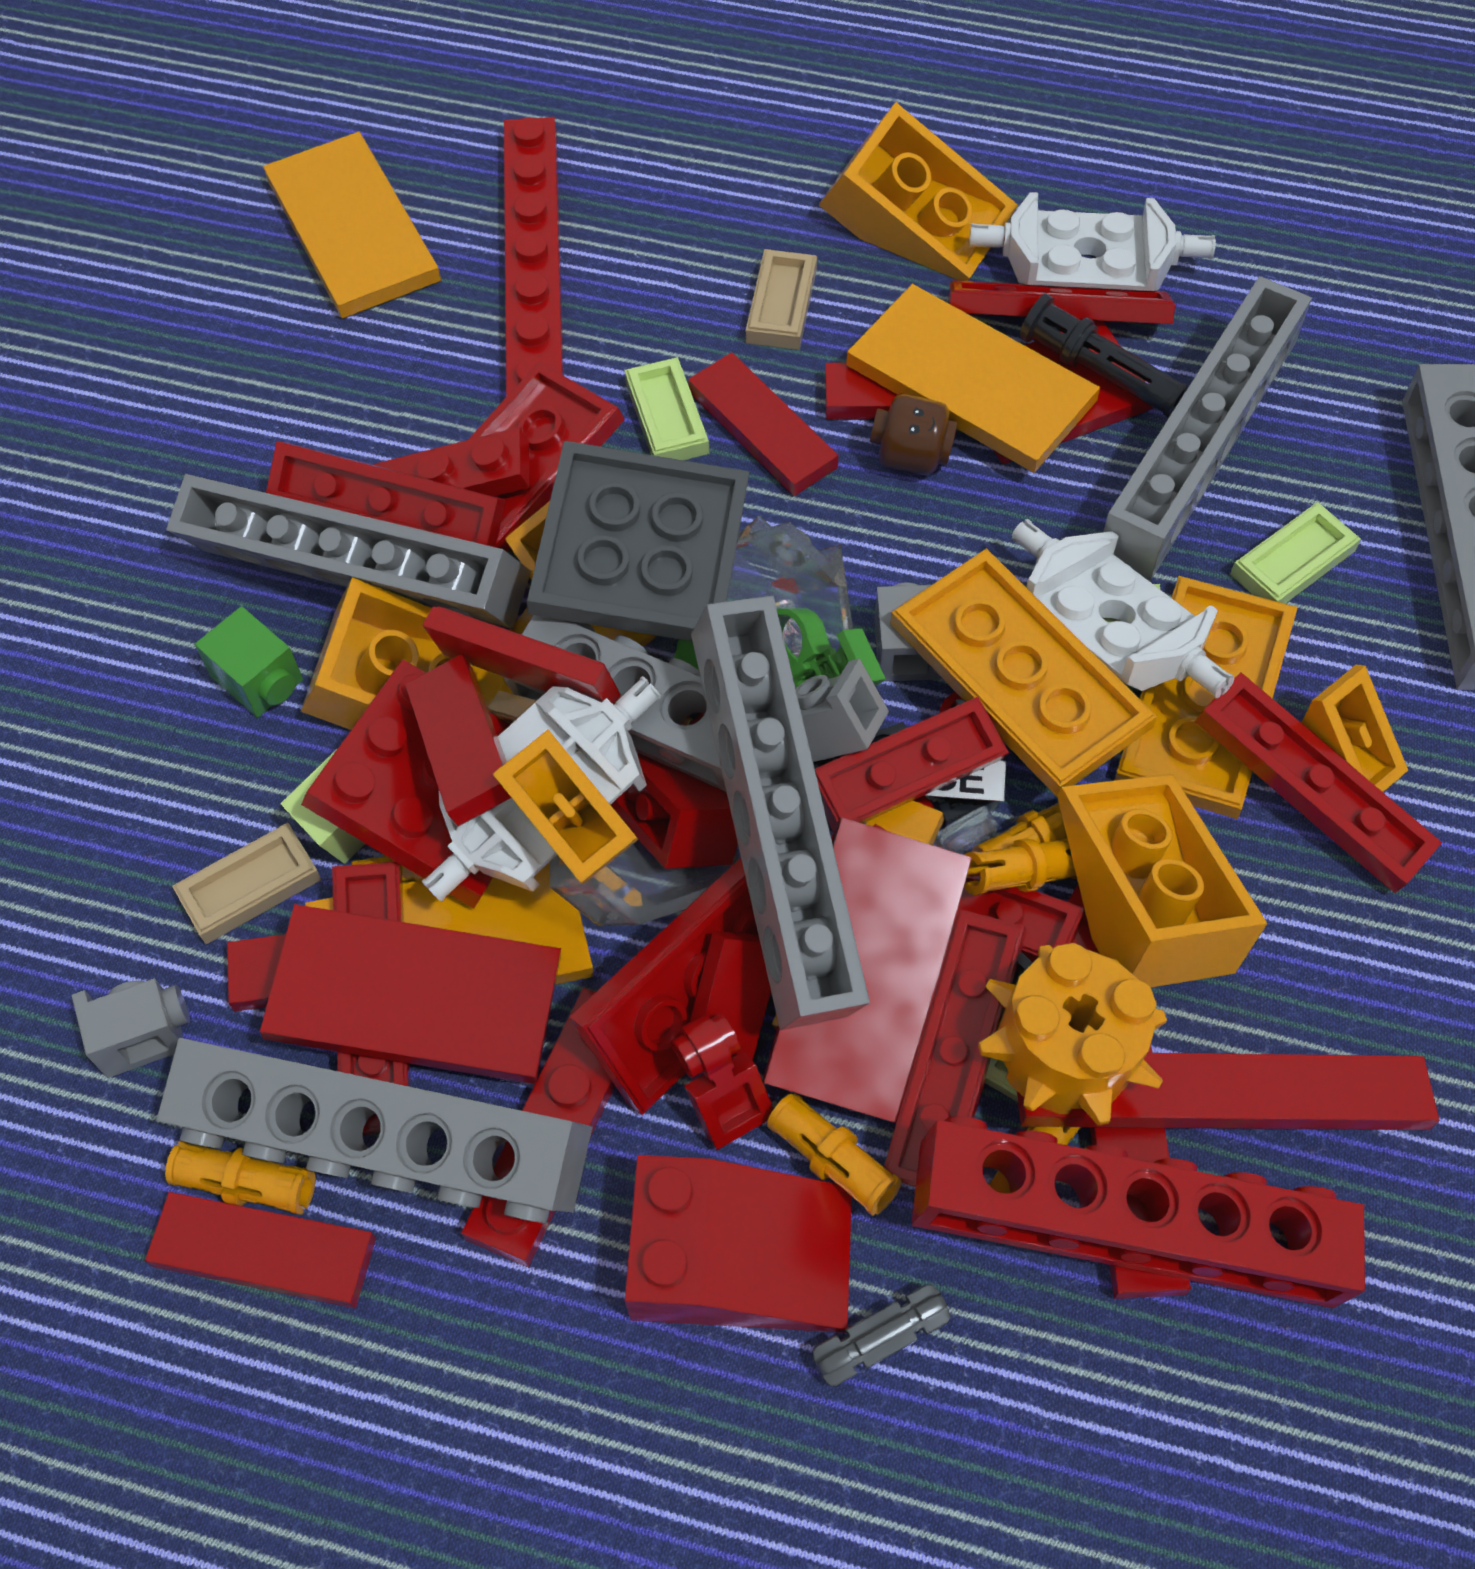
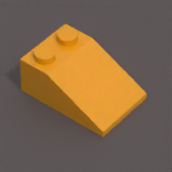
M897 102L893 104L867 136L818 204L859 239L959 281H968L990 249V247H969L971 223L1005 226V223L1008 222L1018 207V204Z
M352 577L336 608L300 712L352 730L402 659L425 673L453 659L442 654L422 626L431 607ZM471 665L477 679L476 673L480 668ZM503 678L499 690L508 693L510 688Z
M1167 774L1061 787L1057 798L1091 938L1099 953L1111 959H1117L1138 980L1145 982L1151 988L1235 974L1268 923L1174 775Z

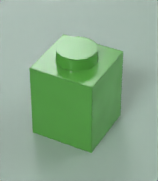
M243 606L239 607L194 644L210 677L256 718H259L273 705L284 702L292 694L295 687L303 681L290 647Z

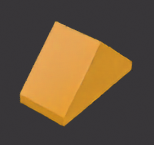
M1356 664L1312 700L1301 723L1382 792L1408 771L1365 665Z
M549 729L493 773L495 778L582 885L638 840Z

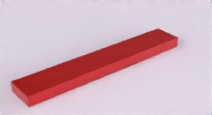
M1147 1053L1144 1060L1163 1079L1160 1087L1155 1088L1129 1082L1127 1087L1111 1103L1110 1122L1104 1125H1097L1083 1109H1071L1069 1114H1057L1042 1107H1038L1034 1111L1027 1110L1023 1105L1025 1097L1017 1091L1021 1127L1431 1130L1440 1121L1424 1056Z

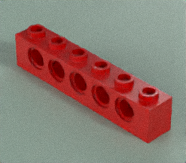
M964 1116L949 1117L944 1121L937 1120L920 1142L911 1226L1175 1278L1189 1279L1191 1281L1329 1308H1335L1365 1292L1364 1204L1336 1199V1193L1330 1189L1303 1186L1289 1190L1267 1185L1266 1178L1253 1173L1235 1172L1219 1176L1198 1172L1196 1164L1182 1159L1167 1158L1153 1163L1128 1158L1127 1151L1112 1145L1097 1144L1083 1149L1058 1144V1139L1055 1136L1042 1131L1026 1130L1012 1135L987 1130V1124L983 1121ZM983 1167H990L1000 1171L1009 1183L1010 1193H1000L992 1189L983 1176ZM1055 1181L1064 1182L1075 1190L1079 1197L1080 1208L1069 1206L1060 1199L1055 1189ZM1127 1195H1132L1144 1203L1149 1212V1222L1139 1219L1132 1213L1127 1203ZM1198 1209L1208 1212L1215 1219L1219 1229V1236L1209 1232L1203 1226L1199 1219ZM1269 1223L1276 1225L1284 1233L1288 1242V1249L1275 1241L1270 1232Z

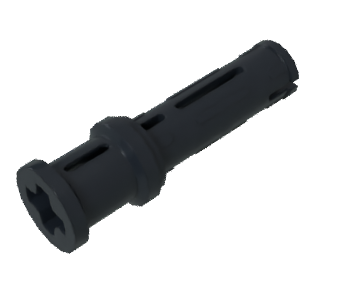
M1043 294L1036 301L1021 327L1020 339L1028 343L1032 340L1037 341L1059 354L1060 362L1066 366L1071 365L1075 367L1080 363L1112 382L1120 389L1129 392L1163 412V415L1170 417L1188 389V384L1179 382L1147 363L1139 356L1130 353L1097 333L1098 326L1095 325V321L1088 317L1080 320L1054 305V297L1049 294ZM1111 362L1116 363L1117 365H1119V366H1121L1122 368L1128 370L1129 372L1133 373L1134 375L1138 376L1139 378L1143 379L1144 381H1146V382H1148V383H1150V384H1147V383L1141 381L1140 379L1136 378L1135 376L1131 375L1130 373H1128V372H1126L1125 370L1119 368L1118 366L1114 365V364L1111 363Z

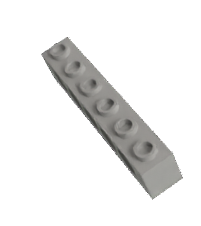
M1258 277L1109 511L1103 532L1112 531L1119 536L1114 555L1145 579L1152 580L1295 346L1312 297L1264 277Z
M1419 364L1402 404L1456 689L1475 690V364Z
M189 474L184 475L166 528L170 533L205 552L347 587L351 578L354 577L431 608L433 606H440L487 623L511 629L514 627L531 570L500 548Z
M774 596L707 604L691 633L779 1028L780 1030L846 1018L868 1005L870 1001Z
M184 1038L178 1039L156 1120L183 1127L180 1141L222 1149L224 1137L245 1141L242 1155L278 1163L285 1162L287 1151L309 1156L306 1165L307 1170L348 1178L351 1165L374 1170L370 1184L410 1193L414 1191L416 1180L440 1185L437 1195L438 1200L479 1208L482 1195L507 1200L504 1211L505 1215L540 1223H547L550 1210L574 1212L592 1132V1126ZM249 1088L251 1092V1105L248 1112L241 1118L238 1113V1101L243 1091ZM312 1100L315 1106V1120L311 1128L303 1133L300 1127V1114L303 1107ZM376 1113L381 1124L380 1135L375 1144L367 1148L363 1140V1128L366 1121ZM439 1127H442L447 1137V1148L443 1157L433 1164L427 1154V1142L431 1134ZM508 1141L514 1149L515 1162L511 1172L500 1180L494 1173L492 1158L498 1146Z

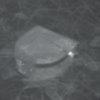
M983 806L938 832L933 846L962 854L975 845L989 839L997 831L999 825L988 807Z

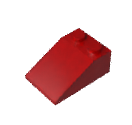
M637 1155L625 1303L630 1320L846 1333L845 1329L848 1328L852 1196L836 1183L715 1159Z

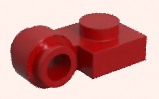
M720 1013L711 1019L708 1015L703 1014L680 1027L681 1036L671 1041L678 1060L691 1078L700 1073L704 1074L684 1085L706 1137L715 1149L719 1150L767 1122L774 1108L756 1064L745 1052L733 1058L731 1057L741 1051V1046L733 1028L723 1014Z

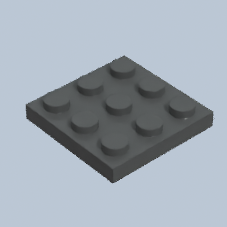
M564 441L527 599L528 614L692 641L691 633L706 605L727 602L750 471Z

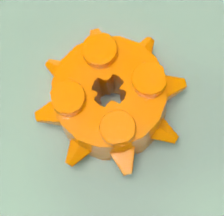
M1075 943L1059 945L1054 949L1050 945L1039 947L1037 959L1020 975L1016 985L990 979L985 987L1002 1004L1005 1010L998 1030L979 1042V1051L982 1056L1004 1061L1008 1069L1006 1078L1010 1085L1025 1097L1023 1105L1027 1110L1034 1111L1036 1108L1042 1107L1057 1114H1069L1071 1109H1083L1097 1125H1104L1110 1122L1111 1103L1127 1087L1129 1082L1155 1088L1160 1087L1163 1079L1144 1060V1057L1149 1051L1154 1030L1166 1023V1015L1163 1010L1156 1009L1157 1003L1151 987L1145 982L1138 980L1117 959H1111L1086 950L1081 945Z

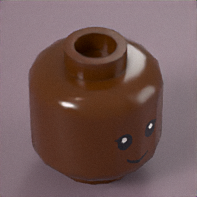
M900 393L893 398L889 411L877 408L869 443L880 445L878 457L884 467L915 475L929 476L936 470L937 465L947 466L958 421L949 419V409L942 402Z

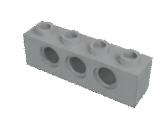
M533 615L521 635L604 663L621 694L620 698L642 676L661 694L662 698L653 703L640 717L631 723L633 728L628 732L632 737L637 753L726 792L699 670L689 663L676 658L670 659L669 663L650 656L647 650L634 640L621 635H617L612 640L596 633L589 624ZM503 677L515 695L538 700L546 693L543 690ZM693 713H705L703 718L693 725H680L687 716Z

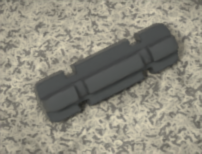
M924 1284L905 1295L908 1303L901 1307L898 1301H894L846 1328L845 1331L848 1336L844 1339L839 1340L835 1334L815 1345L812 1349V1357L823 1380L830 1387H837L857 1375L856 1366L863 1364L867 1370L918 1340L915 1335L916 1332L923 1330L924 1334L928 1335L946 1325L951 1317L947 1304L938 1289L933 1284Z

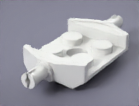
M1030 192L1012 215L1011 222L1005 223V226L971 223L969 247H1003V256L1009 258L1016 278L1022 284L1140 291L1159 290L1171 265H1177L1179 256L1213 259L1216 244L1215 235H1181V231H1176L1175 224L1155 198H1146L1143 216L1127 215L1120 212L1101 214L1072 212L1069 210L1041 211L1038 210L1037 192ZM1081 255H1093L1097 258H1085Z
M1026 519L1024 523L1018 524L1012 534V540L1037 558L1035 568L1028 579L1026 588L1125 684L1144 691L1174 678L1182 681L1190 676L1212 693L1215 698H1219L1220 695L1223 696L1229 690L1235 677L1206 657V652L1203 650L1218 612L1216 608L1210 605L1202 613L1194 616L1114 555L1119 536L1112 531L1071 536L1058 540L1057 538L1052 539L1029 519ZM1103 618H1114L1120 621L1108 623Z
M643 676L614 705L607 698L601 703L570 688L552 686L498 736V739L508 762L549 729L611 805L631 785L639 792L647 785L632 737L628 731L633 728L631 723L640 717L653 703L662 698V696ZM439 791V806L452 839L448 847L454 854L450 855L426 879L422 880L423 884L429 888L432 894L441 902L444 901V898L466 879L471 872L476 874L479 870L483 874L533 892L540 885L534 876L557 853L516 802L510 798L457 827L446 813Z

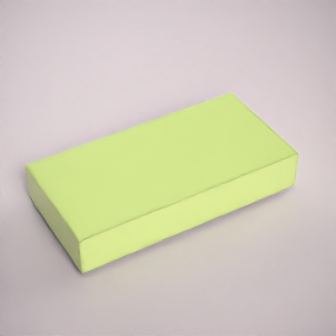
M678 357L624 370L626 386L651 455L687 460L709 454V440Z
M1317 502L1234 562L1230 575L1252 595L1286 604L1354 553L1361 538Z

